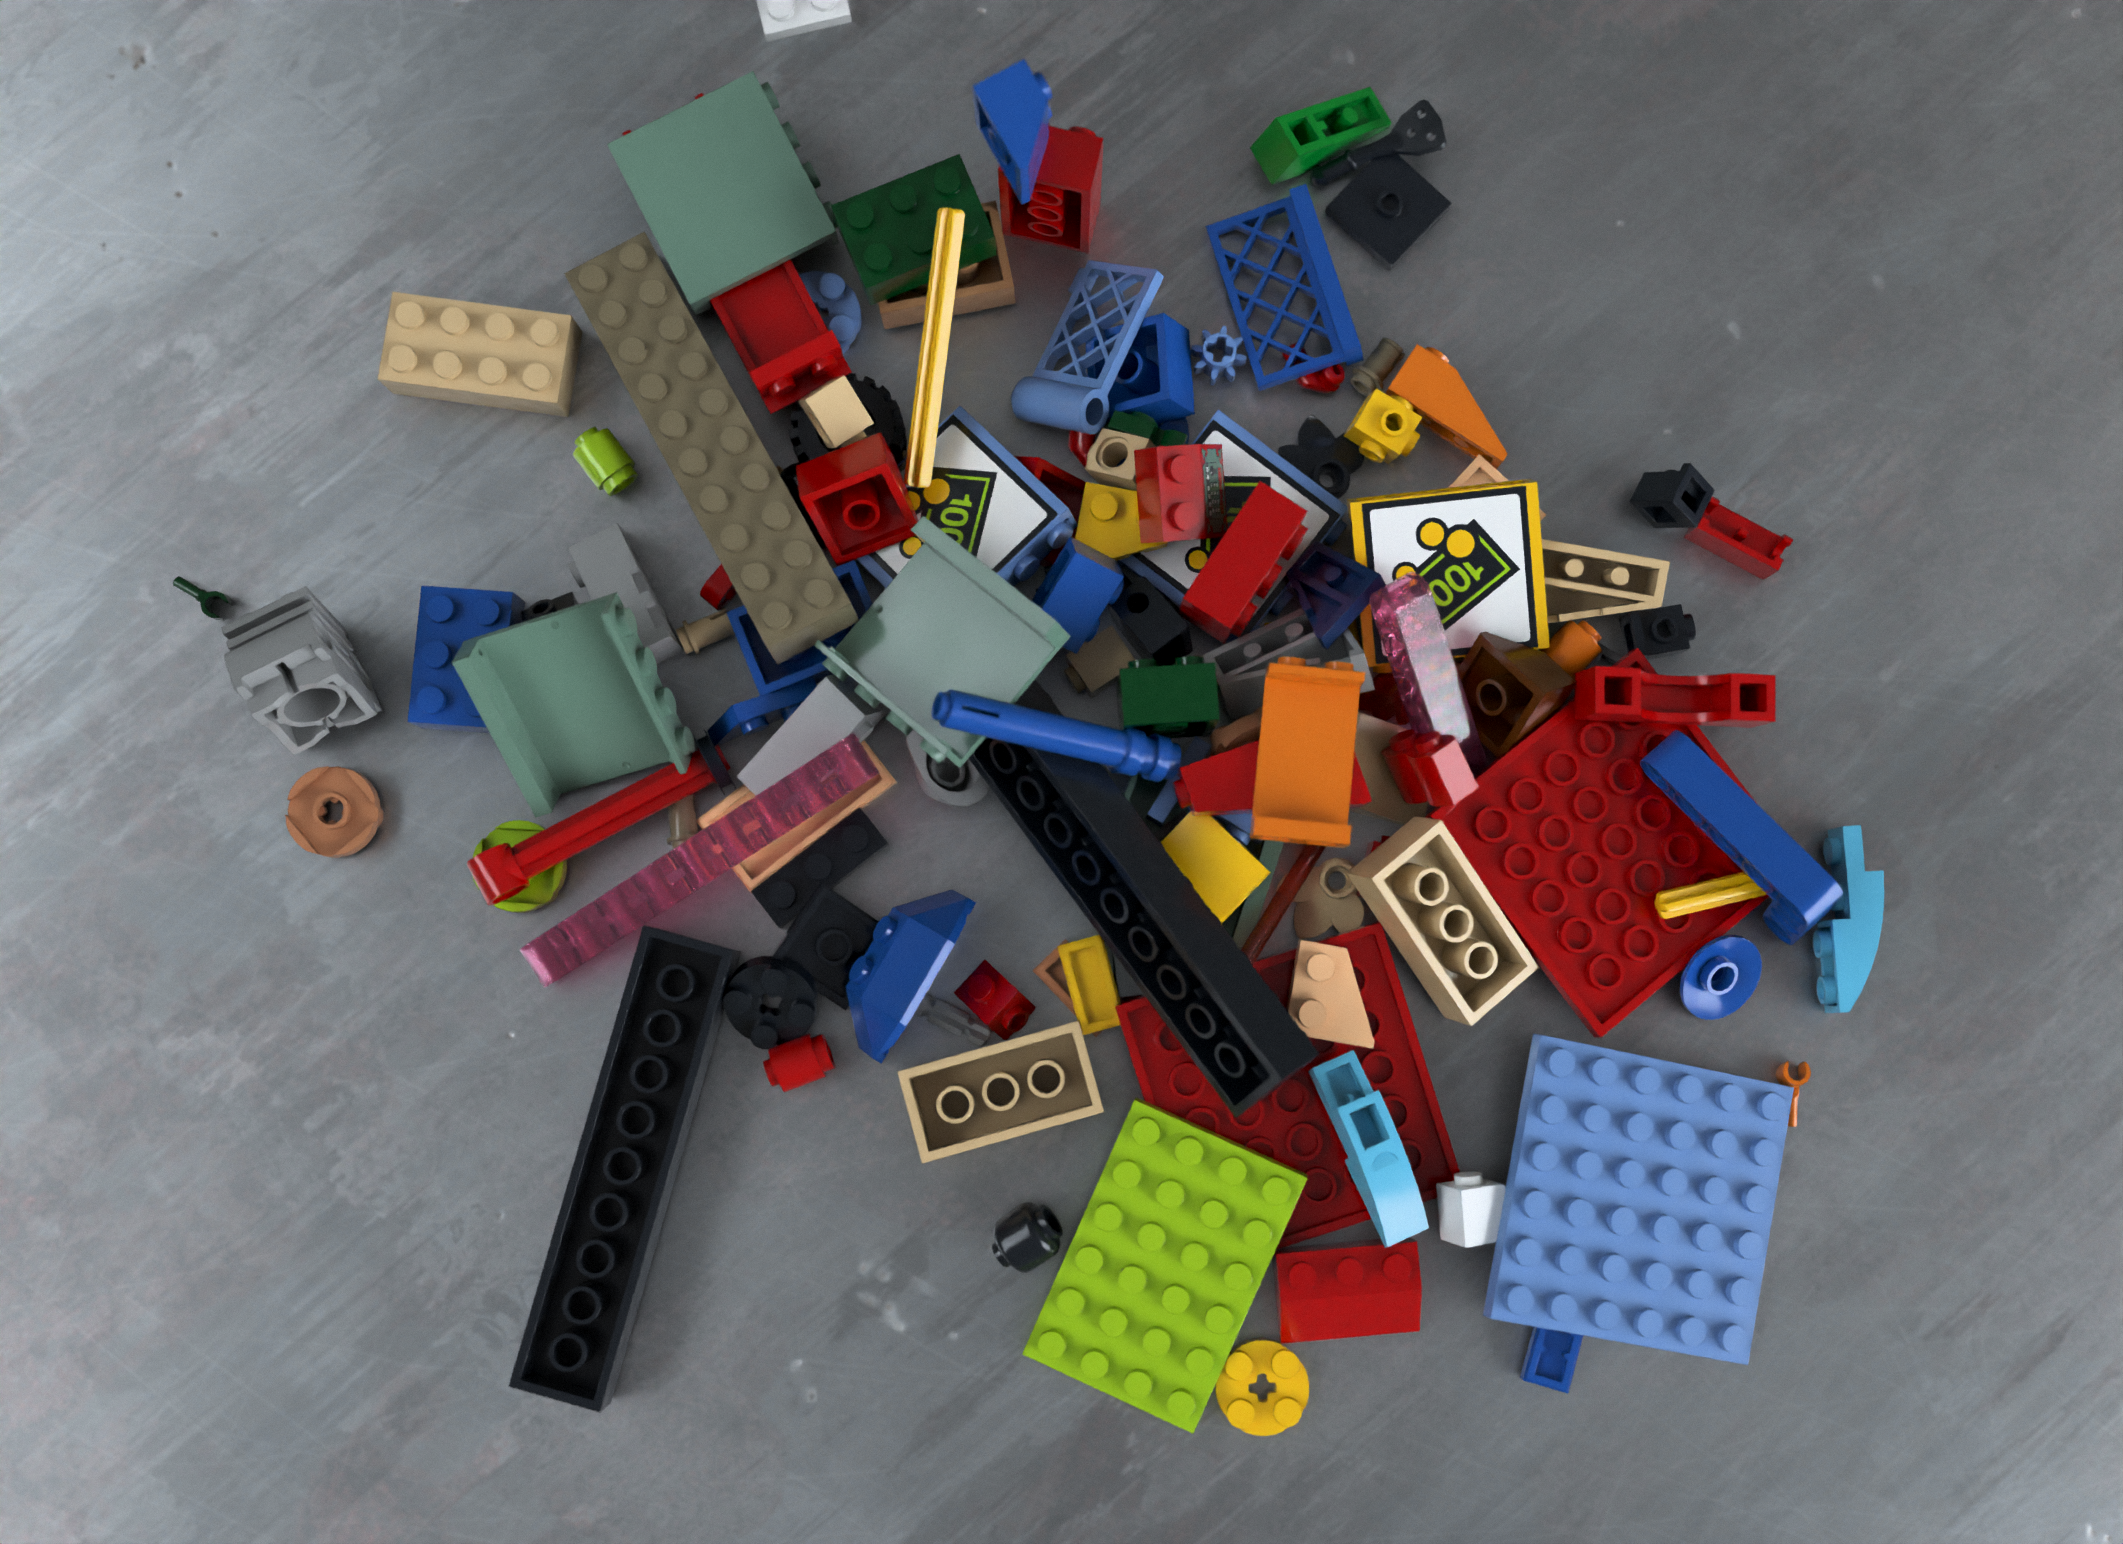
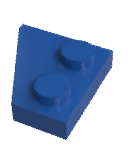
M815 680L803 682L732 705L707 730L713 745H721L743 735L755 734L766 729L769 724L781 719L786 722L817 687Z

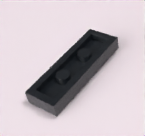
M859 807L751 892L778 928H783L798 916L820 882L833 889L889 844Z

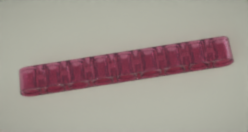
M853 733L520 948L519 951L543 988H546L880 772L855 733Z

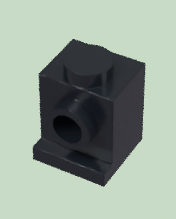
M1683 463L1680 471L1644 472L1629 502L1653 528H1697L1715 490L1691 463Z
M1681 604L1644 611H1631L1619 619L1626 654L1633 649L1639 648L1647 660L1682 654L1690 649L1689 641L1694 640L1696 636L1693 617L1690 613L1683 614ZM1658 623L1666 624L1667 638L1658 634Z

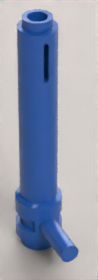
M949 689L947 692H938L932 707V718L939 721L942 727L1107 765L1108 770L1114 774L1120 773L1134 776L1137 773H1141L1142 778L1146 780L1160 782L1163 779H1173L1181 762L1180 745L1173 743L1171 738L1156 733L1148 737L1143 730L1135 728L1119 730L954 689Z

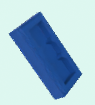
M1533 1327L1520 1378L1523 1381L1568 1394L1583 1335Z

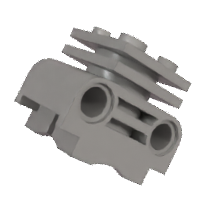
M306 586L295 592H290L254 612L244 614L239 619L221 627L223 635L229 639L226 643L230 651L224 654V659L234 690L246 700L250 715L262 726L270 729L293 755L316 745L324 736L330 733L329 727L336 725L338 728L348 725H357L377 715V712L382 710L366 670L352 653L354 649L347 639L349 637L347 630Z

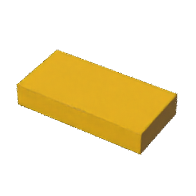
M1096 935L1057 946L1082 1034L1087 1035L1119 1026L1120 1022L1114 1005L1121 1002L1102 937Z

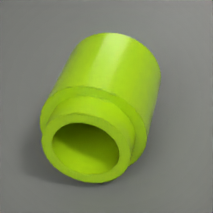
M592 427L575 440L574 443L577 448L572 455L599 490L604 489L609 496H614L637 479L638 473L633 468L635 462L608 428L599 431L597 427Z

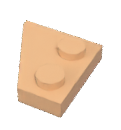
M1298 939L1286 1007L1287 1012L1308 1037L1373 1048L1374 1038L1347 948Z

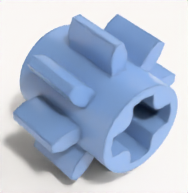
M1226 326L1221 328L1220 333L1212 335L1206 329L1202 330L1201 339L1203 346L1192 345L1191 355L1200 358V361L1194 367V374L1204 372L1210 377V385H1214L1217 378L1224 376L1227 380L1233 382L1235 379L1233 365L1238 367L1244 366L1247 358L1243 354L1236 353L1242 345L1243 338L1237 337L1233 340L1227 335ZM1215 349L1224 351L1222 362L1213 361Z

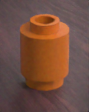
M1569 620L1549 639L1550 648L1539 649V651L1545 652L1566 673L1575 679V673L1583 671L1602 652L1601 647L1598 645L1602 637L1585 620H1581L1578 624Z

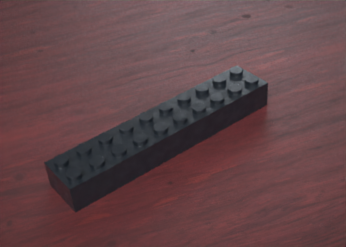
M1036 679L1014 703L1063 716L1054 704L1051 696L1044 691ZM988 737L982 741L971 754L969 760L1235 1118L1267 1097L1319 1055L1306 1033L1293 1020L1281 1004L1278 996L1265 983L1251 964L1247 955L1237 946L1222 926L1219 918L1209 909L1194 889L1191 881L1181 872L1164 849L1163 844L1153 835L1136 812L1134 806L1125 798L1101 764Z
M643 925L508 1387L601 1412L612 1402L724 1012L723 999L733 973L736 970L741 951Z

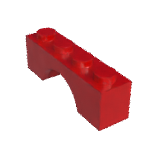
M1594 666L1575 673V681L1577 682L1575 685V720L1753 728L1776 722V675L1726 673L1703 676H1673L1651 674L1642 671L1641 668Z

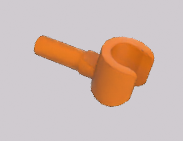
M1786 1061L1777 1068L1775 1075L1780 1085L1794 1087L1788 1126L1797 1127L1799 1086L1808 1082L1811 1070L1806 1062L1799 1063L1797 1070L1798 1079L1797 1081L1793 1080L1788 1074L1789 1063Z

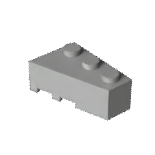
M618 523L568 547L574 560L568 563V566L579 587L586 586L591 600L617 592L624 608L629 607L632 610L637 622V634L644 648L648 647L653 652L657 664L684 651L626 532Z
M1300 608L1202 656L1204 657V663L1215 662L1218 697L1230 718L1236 720L1253 714L1256 709L1262 706L1265 671L1269 663H1277L1278 657L1302 658L1306 660V666L1325 668V662L1329 661L1354 664V671L1365 672V682L1360 687V693L1375 690L1364 651L1348 628L1328 649L1323 648L1303 608Z

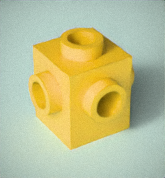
M1376 388L1364 400L1343 436L1360 446V453L1371 461L1377 463L1384 461L1390 464L1400 454L1407 457L1420 437V434L1415 429L1422 417L1413 411L1414 407L1404 398L1397 395L1388 396Z

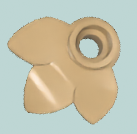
M1331 858L1323 862L1319 867L1299 865L1291 869L1280 880L1275 893L1285 900L1297 903L1294 909V928L1298 938L1308 939L1317 937L1326 932L1332 925L1339 933L1361 926L1364 918V907L1357 895V888L1346 874L1355 867L1352 862L1344 858ZM1332 873H1340L1344 876L1345 886L1342 889H1333L1329 885L1328 879Z

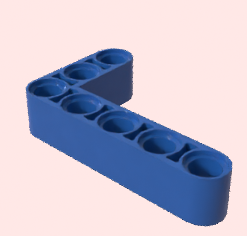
M1674 730L1640 760L1642 770L1651 781L1773 900L1763 913L1762 918L1768 928L1784 943L1790 946L1795 944L1842 897V889L1835 879L1685 734Z

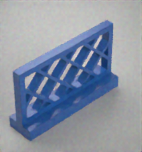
M1306 184L1289 189L1290 196L1206 226L1259 391L1342 362L1349 366L1364 361L1361 345ZM1286 212L1290 225L1282 240L1261 231L1268 218ZM1256 223L1255 226H1254V228L1248 226V225H1251V224ZM1234 230L1249 235L1239 255L1223 249L1219 236ZM1293 235H1294V238H1295L1297 247H1296V246H1293V245H1291V244H1289V242H1290V240L1292 239ZM1257 239L1277 248L1267 268L1247 259ZM1284 252L1302 259L1303 266L1295 280L1275 272ZM1226 259L1235 263L1231 271ZM1242 266L1263 275L1253 295L1235 288L1234 281ZM1306 275L1311 287L1302 284ZM1270 279L1290 287L1280 308L1260 299ZM1298 291L1316 300L1317 305L1309 320L1288 312ZM1239 299L1248 303L1244 312ZM1255 306L1276 315L1266 336L1248 328L1247 321ZM1320 315L1325 328L1316 325ZM1283 319L1304 328L1294 349L1273 340ZM1314 332L1329 339L1333 352L1313 358L1302 353L1301 350L1310 333ZM1253 340L1261 343L1257 352ZM1268 347L1289 355L1283 370L1264 376L1260 362ZM1297 359L1303 362V363L1294 365Z

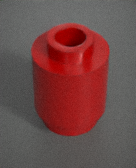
M809 1033L768 1049L770 1059L763 1061L771 1086L780 1085L783 1092L824 1078L827 1071L836 1068L830 1047L823 1033L814 1037Z

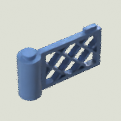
M1088 260L1085 268H1079L1068 290L1072 295L1033 376H1027L1019 380L1012 391L1011 404L1016 417L1026 422L1085 434L1098 433L1106 424L1109 415L1107 395L1164 276L1157 269ZM1097 277H1109L1111 284L1091 295V290ZM1137 282H1144L1140 292L1126 301L1123 291ZM1116 297L1118 306L1099 318L1096 308ZM1089 313L1092 323L1073 334L1072 329L1076 321ZM1123 319L1125 323L1120 333L1107 340L1104 330ZM1097 336L1100 345L1085 355L1080 356L1078 346ZM1070 352L1073 362L1057 372L1053 371L1057 360ZM1104 358L1105 365L1098 379L1087 377L1085 369Z

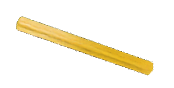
M948 207L939 208L937 211L904 474V483L916 488L929 487L932 479L965 220L964 211Z

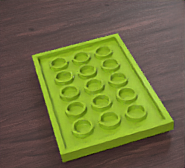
M1135 1097L1022 1355L1194 1434L1305 1186L1308 1175Z

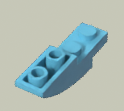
M1861 825L1829 829L1828 838H1825L1823 844L1825 862L1827 865H1831V876L1839 884L1843 892L1842 897L1831 908L1832 911H1835V919L1819 921L1817 923L1818 930H1815L1813 934V949L1816 957L1820 958L1822 976H1819L1817 980V995L1820 1003L1824 1004L1825 1013H1847L1851 1011L1870 974L1879 945L1884 910V870L1865 871Z
M1354 1050L1308 1071L1347 1153L1348 1159L1344 1161L1384 1247L1387 1248L1428 1229L1429 1226L1418 1186L1398 1132L1380 1091L1373 1092Z

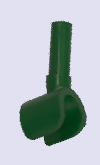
M180 576L176 577L173 581V586L201 603V609L208 617L216 620L223 619L211 610V604L215 599L221 598L232 605L231 598L218 591L207 592Z

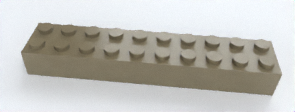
M645 231L564 273L777 665L814 646L818 640L821 642L858 622V616Z

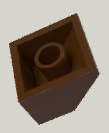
M1485 631L1478 635L1440 698L1439 703L1498 758L1560 710L1577 682L1545 652Z

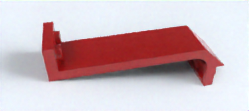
M700 93V94L694 96V97H695V100L698 99V98H700V97H702V96H704V95H703V93ZM629 129L623 132L622 135L624 136L630 133L631 130ZM791 259L710 300L770 414L796 402L835 376H846L852 373L832 330L828 331Z

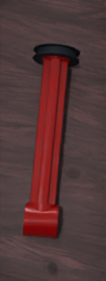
M704 729L706 736L696 740L693 735L698 748L692 755L686 773L679 774L675 764L672 763L512 847L509 843L499 844L470 859L467 862V866L487 905L498 904L517 895L530 886V878L714 782L719 785L724 795L725 793L722 788L733 784L736 789L727 771L731 767L719 745H713Z

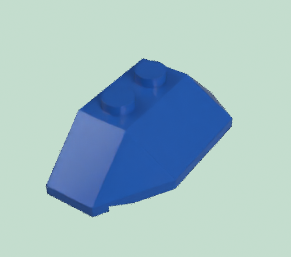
M951 889L893 907L890 913L884 916L876 925L873 932L874 940L865 955L859 957L853 964L849 973L850 980L845 988L858 1047L882 1064L889 1052V1048L894 1046L907 1027L953 949L966 924L967 915L971 913L976 902Z

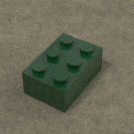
M960 154L831 205L836 225L870 306L929 282L936 218L939 208H955L965 213L958 270L997 255L995 235Z
M1203 656L1179 657L1175 659L1176 665L1157 666L1155 659L1129 661L1128 668L1120 669L1117 683L1119 730L1135 728L1143 730L1148 737L1156 733L1168 736L1171 739L1211 736L1219 721L1215 662L1204 663Z

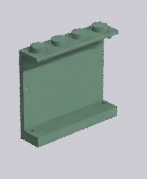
M922 516L911 531L924 544L835 649L832 646L830 648L826 647L819 640L814 646L827 656L822 665L844 682L850 675L859 683L854 692L875 709L881 702L887 706L891 712L886 719L906 736L913 729L924 738L919 747L933 759L941 763L947 757L961 768L986 737L945 728L940 725L939 721L932 718V707L937 693L954 689L1014 704L1070 638V635L1054 618L926 517Z
M617 592L465 640L452 661L535 818L552 813L560 794L669 761L674 762L679 774L687 772L692 755L695 752L693 734L687 726L683 727L676 713L677 707L674 695L668 687H663L657 675V663L654 654L650 648H644L637 634L636 618L629 607L624 608Z

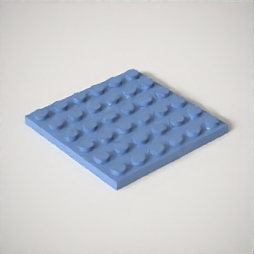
M1533 1034L1483 1316L1500 1321L1748 1365L1794 1087Z

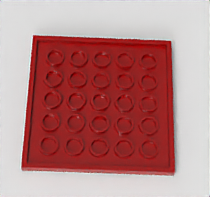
M1639 648L1631 650L1611 666L1641 668L1644 672L1658 674ZM1574 696L1560 710L1512 749L1498 757L1474 777L1479 787L1477 790L1455 805L1436 807L1425 818L1442 820L1530 955L1594 1038H1602L1685 968L1692 956L1703 945L1723 936L1769 896H1759L1668 919L1659 916L1654 905L1658 892L1744 871L1651 781L1642 770L1640 760L1674 730H1678L1689 737L1751 798L1752 796L1697 725L1575 720Z
M1379 921L1314 941L1347 948L1374 1038V1047L1367 1048L1308 1037L1319 1055L1275 1091L1237 1118L1226 1106L1145 995L1114 1005L1144 1101L1308 1175V1179L1276 1250L1371 1219L1344 1161L1348 1159L1347 1153L1308 1072L1313 1067L1354 1050L1373 1092L1380 1091L1409 1160L1422 1203L1437 1198V1183L1454 1181V1174L1460 1172L1385 932ZM1297 947L1251 961L1253 967L1269 988L1278 996L1285 1009L1287 1007Z

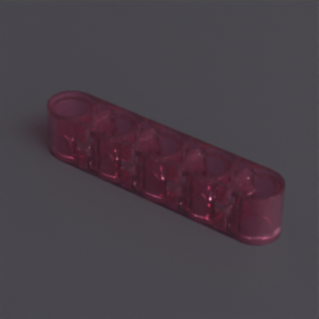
M1408 572L1372 593L1369 600L1371 611L1411 729L1415 733L1427 734L1439 731L1441 735L1455 736L1474 776L1486 768V756L1429 585L1419 574Z

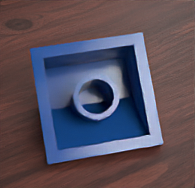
M1025 59L972 86L976 125L1021 205L1031 199L1049 139V119L1052 118V112L1048 104V100L1052 99L1051 90L1042 73L1037 71L1033 74Z
M1164 312L1144 318L1107 395L1109 415L1106 423L1110 422L1115 410L1131 414L1132 411H1139L1152 417L1157 424L1195 414L1189 330ZM1124 324L1104 330L1107 340L1120 333ZM1097 336L1085 342L1086 353L1100 345ZM1104 358L1087 368V377L1098 379L1105 365Z

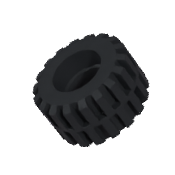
M856 373L846 375L845 377L874 422L875 434L882 433L898 465L904 459L902 452L906 450L907 439L903 418L896 400L891 399L890 392L883 385L880 388L876 387L874 379L865 376L863 381H859ZM797 400L799 410H792L790 418L793 429L789 430L790 440L798 461L807 462L830 452L825 449L823 440Z

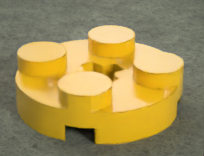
M1252 1338L1242 1341L1235 1346L1234 1350L1229 1353L1215 1385L1218 1404L1231 1425L1248 1434L1269 1436L1283 1432L1288 1427L1297 1424L1308 1402L1309 1379L1305 1367L1295 1353L1280 1342L1269 1338ZM1266 1374L1267 1381L1275 1383L1274 1391L1268 1392L1266 1399H1258L1257 1393L1249 1392V1384L1256 1383L1257 1375Z

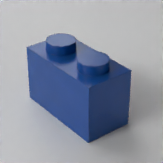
M1069 537L1031 601L1054 618L1070 635V638L1062 647L1077 654L1084 642L1089 643L1096 635L1100 625L1099 617L1107 604L1112 605L1120 596L1124 586V576L1116 560Z

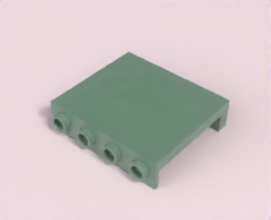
M753 71L607 144L695 315L712 308L709 300L828 240H831L833 246L839 244L836 232L838 227L831 208L832 204L830 201L824 204L820 201L815 189L820 187L821 183L811 163L808 161L801 164L794 151L800 147V143L789 122L780 124L774 112L780 105L770 84L766 82L760 85Z

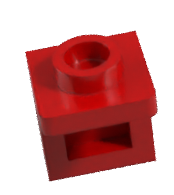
M986 960L954 992L966 1006L1003 1040H1007L1013 1033L1021 1030L1036 1008Z

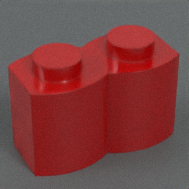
M1409 729L1390 738V746L1381 751L1397 788L1406 803L1420 804L1428 802L1431 806L1435 807L1451 806L1479 788L1458 741L1453 735H1441L1439 731L1427 734L1415 733L1413 729Z

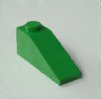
M1367 87L1276 117L1251 145L1250 149L1270 183L1274 185L1314 169L1316 166L1388 129L1393 123L1371 87Z

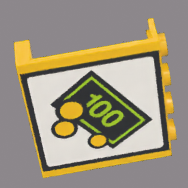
M1530 478L1347 499L1348 517L1351 520L1354 559L1356 562L1379 573L1386 584L1360 613L1363 651L1368 667H1373V672H1395L1400 670V664L1418 662L1419 668H1436L1445 666L1446 659L1464 657L1465 659L1478 635L1485 631L1536 650L1550 648L1538 486L1536 481Z

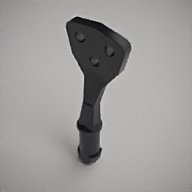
M1420 100L1399 118L1389 135L1373 143L1352 150L1348 149L1345 151V154L1322 166H1316L1310 175V180L1316 186H1326L1333 179L1351 170L1356 171L1358 167L1378 156L1392 153L1420 156L1442 150L1447 144L1443 122L1427 100ZM1426 113L1424 118H1419L1421 114ZM1415 132V136L1410 138L1409 134ZM1435 135L1436 138L1430 141L1429 138Z

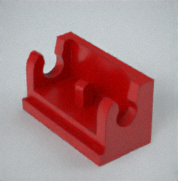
M1713 496L1697 528H1688L1684 536L1685 539L1762 580L1779 571L1784 561L1780 556L1785 548L1789 547L1793 542V538L1785 534L1779 536L1720 505V500Z

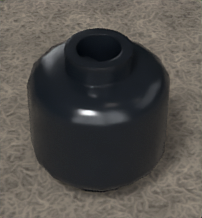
M1032 1202L1022 1203L996 1221L993 1228L995 1242L992 1244V1251L1004 1267L1012 1266L1020 1272H1030L1058 1253L1060 1248L1059 1238L1063 1235L1061 1224L1046 1205L1038 1206Z

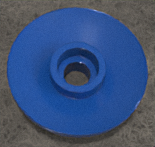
M1738 935L1721 936L1703 945L1689 960L1681 977L1680 996L1686 1009L1698 1018L1715 1020L1732 1014L1744 1005L1755 991L1761 976L1762 960L1757 947L1748 939Z

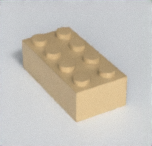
M392 292L378 380L389 391L398 395L569 417L583 331L572 315Z
M1414 816L1346 873L1444 1018L1469 1026L1474 1025L1539 968L1442 820Z
M1079 1021L897 1072L922 1163L1104 1112Z

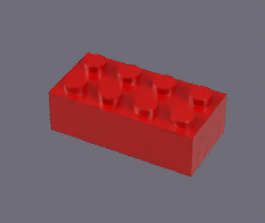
M1049 124V139L1030 201L1021 205L999 166L998 183L1003 235L1089 254L1101 202L1104 138L1096 136L1093 131L1087 128L1074 126L1067 130L1053 127Z

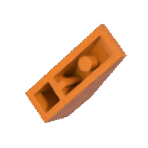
M1417 344L1385 394L1388 396L1397 395L1407 400L1414 407L1413 411L1422 417L1419 422L1420 425L1473 459L1480 454L1497 470L1508 453L1456 368L1448 364L1449 359L1439 350L1432 347H1426L1425 349Z

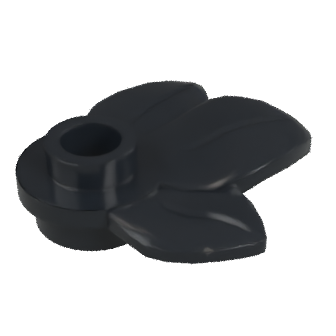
M1314 415L1308 416L1301 425L1297 434V445H1284L1278 449V455L1337 499H1340L1347 492L1350 485V474L1361 467L1365 457L1359 451L1360 446L1343 436L1345 432L1335 438L1325 424ZM1321 474H1327L1332 478V487H1325L1321 484L1319 479Z

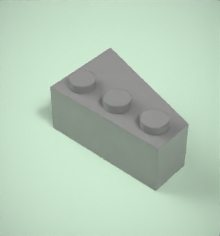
M835 675L826 676L736 776L774 815L791 809L797 812L805 806L814 795L811 789L822 778L826 780L834 774L843 764V757L853 747L858 746L873 731L874 726L890 711L882 702L876 709L855 693L854 689L859 683L850 675L844 682Z

